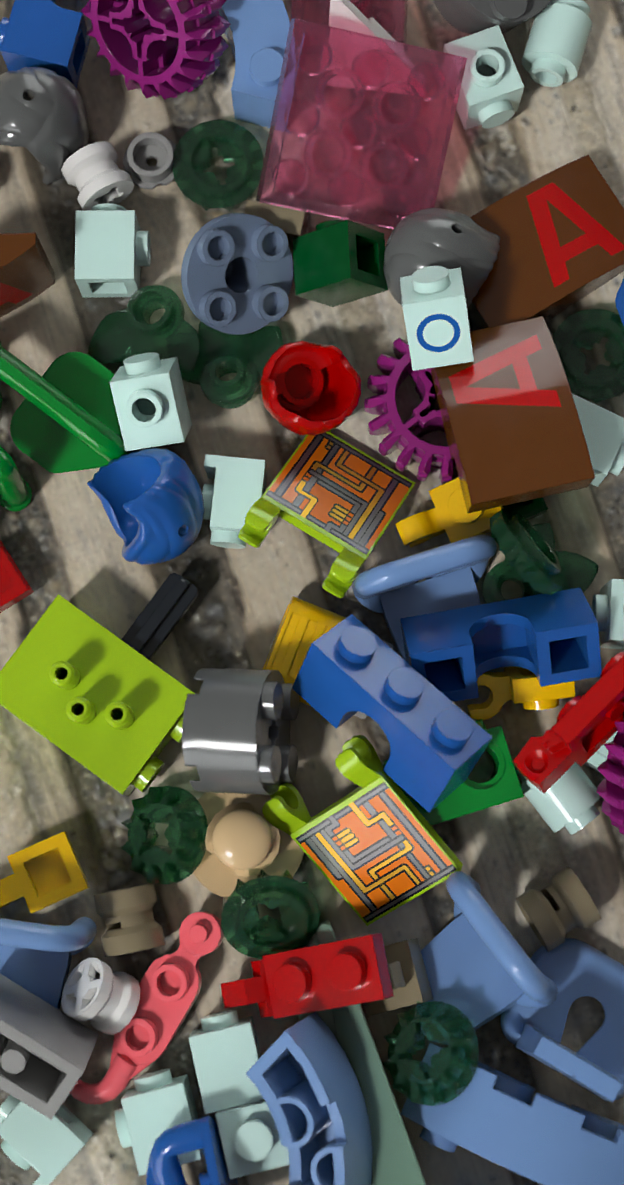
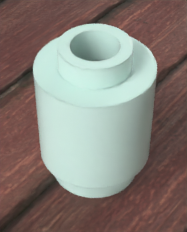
M551 0L546 8L535 15L522 57V65L536 83L547 87H558L562 83L570 82L577 77L592 28V21L589 18L590 7L584 0Z
M576 762L545 794L527 780L517 767L515 768L517 776L522 781L520 786L523 794L554 833L565 827L573 835L600 814L594 804L601 796L596 792L597 788Z

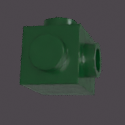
M330 220L317 224L316 231L292 239L293 278L296 296L335 307L388 291L383 270L385 253L384 233L350 220Z

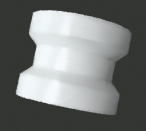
M107 141L95 142L77 150L63 163L61 168L67 183L77 187L79 191L77 200L82 210H91L93 206L103 203L119 204L131 194L134 188V183L128 172L119 170L116 164L118 159L117 153L112 144Z
M87 958L73 969L66 980L61 1004L63 1012L68 1017L84 1022L90 1019L91 1025L96 1030L104 1034L114 1035L122 1031L136 1013L141 989L138 980L133 976L119 971L112 973L111 967L106 962L98 958Z

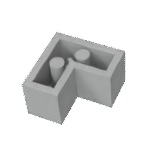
M0 974V1089L52 1120L84 1073L99 1034L75 1019L68 1017L62 1011Z

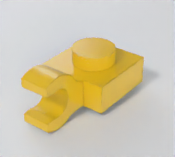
M458 477L428 491L435 508L407 517L395 523L404 546L409 545L412 548L445 532L452 543L469 537L483 535L510 523L503 506L467 514Z
M505 667L504 672L487 671L477 679L478 686L483 685L490 689L489 698L481 704L467 705V710L471 718L485 720L495 716L501 710L504 703L512 700L514 704L523 703V708L527 710L551 709L559 706V699L576 697L575 684L572 681L541 687L536 675L522 667Z
M66 831L7 856L14 874L0 880V908L24 897L32 914L90 888Z

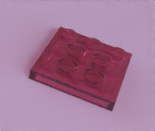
M297 18L291 19L256 201L394 229L403 218L411 213L435 207L467 58Z

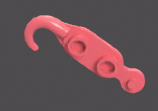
M198 911L188 915L182 921L179 929V948L174 953H168L155 959L139 983L141 991L136 1013L122 1031L114 1034L110 1067L107 1073L97 1083L89 1084L79 1079L69 1093L74 1099L85 1104L102 1105L116 1099L133 1077L160 1058L168 1049L199 995L202 986L201 973L199 971L200 959L215 951L222 943L224 937L223 926L220 919L214 914L207 911Z

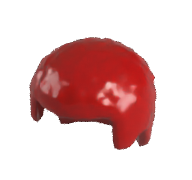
M297 341L280 346L266 362L260 381L262 401L266 410L284 428L300 435L313 436L337 428L353 413L361 397V379L357 371L351 366L341 349L329 344L323 345L307 341Z

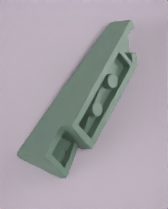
M329 919L320 923L311 946L337 941ZM361 1004L316 1011L344 1050L357 1076L365 1099L373 1147L371 1185H427ZM314 1012L299 1014L300 1021Z

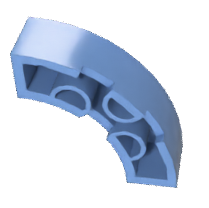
M226 0L222 8L219 9V15L231 23L225 30V35L231 45L235 60V74L231 88L234 118L290 133L296 92L293 36L283 0Z
M314 1012L285 1030L246 1074L259 1090L273 1116L281 1145L288 1148L289 1185H371L373 1147L365 1099L357 1076L344 1050L332 1031L319 1015Z
M429 1043L401 1112L405 1117L423 1126L420 1138L452 1153L455 1152L457 1145L542 1185H624V1124L573 1104L569 1106L536 1092L532 1101L531 1099L535 1091L534 1087L498 1071L467 1054Z

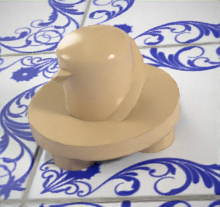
M205 792L194 804L184 828V852L192 873L209 891L229 900L255 901L276 893L295 875L303 859L304 851L289 834L270 824L263 815L262 807L265 802L271 799L270 795Z

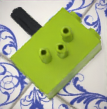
M176 573L170 574L122 639L115 636L58 594L0 671V705L122 795L130 796L135 787L141 792H145L165 764L157 757L171 738L178 743L182 741L183 714L187 694H195L150 660L198 597V589L183 576Z

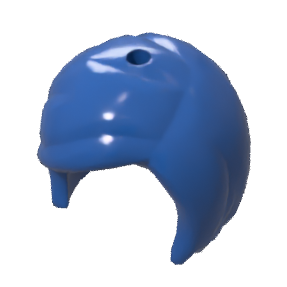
M144 448L140 451L122 455L118 459L111 460L107 465L101 466L99 471L94 474L93 479L87 482V485L100 499L114 530L123 539L122 556L128 562L152 565L175 559L190 548L201 530L205 509L200 485L186 462L170 450Z

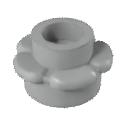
M147 132L138 135L131 141L124 154L123 165L125 171L132 175V181L135 185L143 189H154L156 185L166 186L176 178L179 172V166L176 162L179 160L180 155L176 145L171 140L161 134ZM150 158H155L158 161L153 167L147 165V161Z

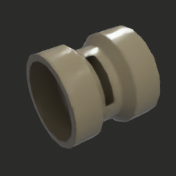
M568 866L554 874L550 885L540 891L530 889L515 899L529 926L548 952L564 943L566 933L576 927L587 929L601 920L600 913L577 875Z
M154 883L94 895L96 912L104 918L105 925L107 926V931L101 938L105 957L165 945L162 925L154 921L153 907L157 903Z

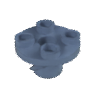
M229 213L212 219L199 229L190 241L184 254L181 283L189 308L203 324L227 334H248L263 328L270 322L281 319L288 309V296L293 282V260L288 246V238L281 228L255 215Z

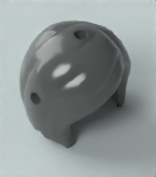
M23 67L16 71L11 70L0 75V145L27 148L37 161L45 167L43 175L44 184L49 185L53 181L61 179L63 177L61 171L63 163L77 150L87 146L89 141L88 114L80 92L67 78L43 67Z
M432 207L411 213L396 225L386 244L383 270L388 290L402 306L400 277L410 276L415 271L428 266H442L447 269L461 267L468 309L498 259L500 236L485 230L469 216L460 212Z

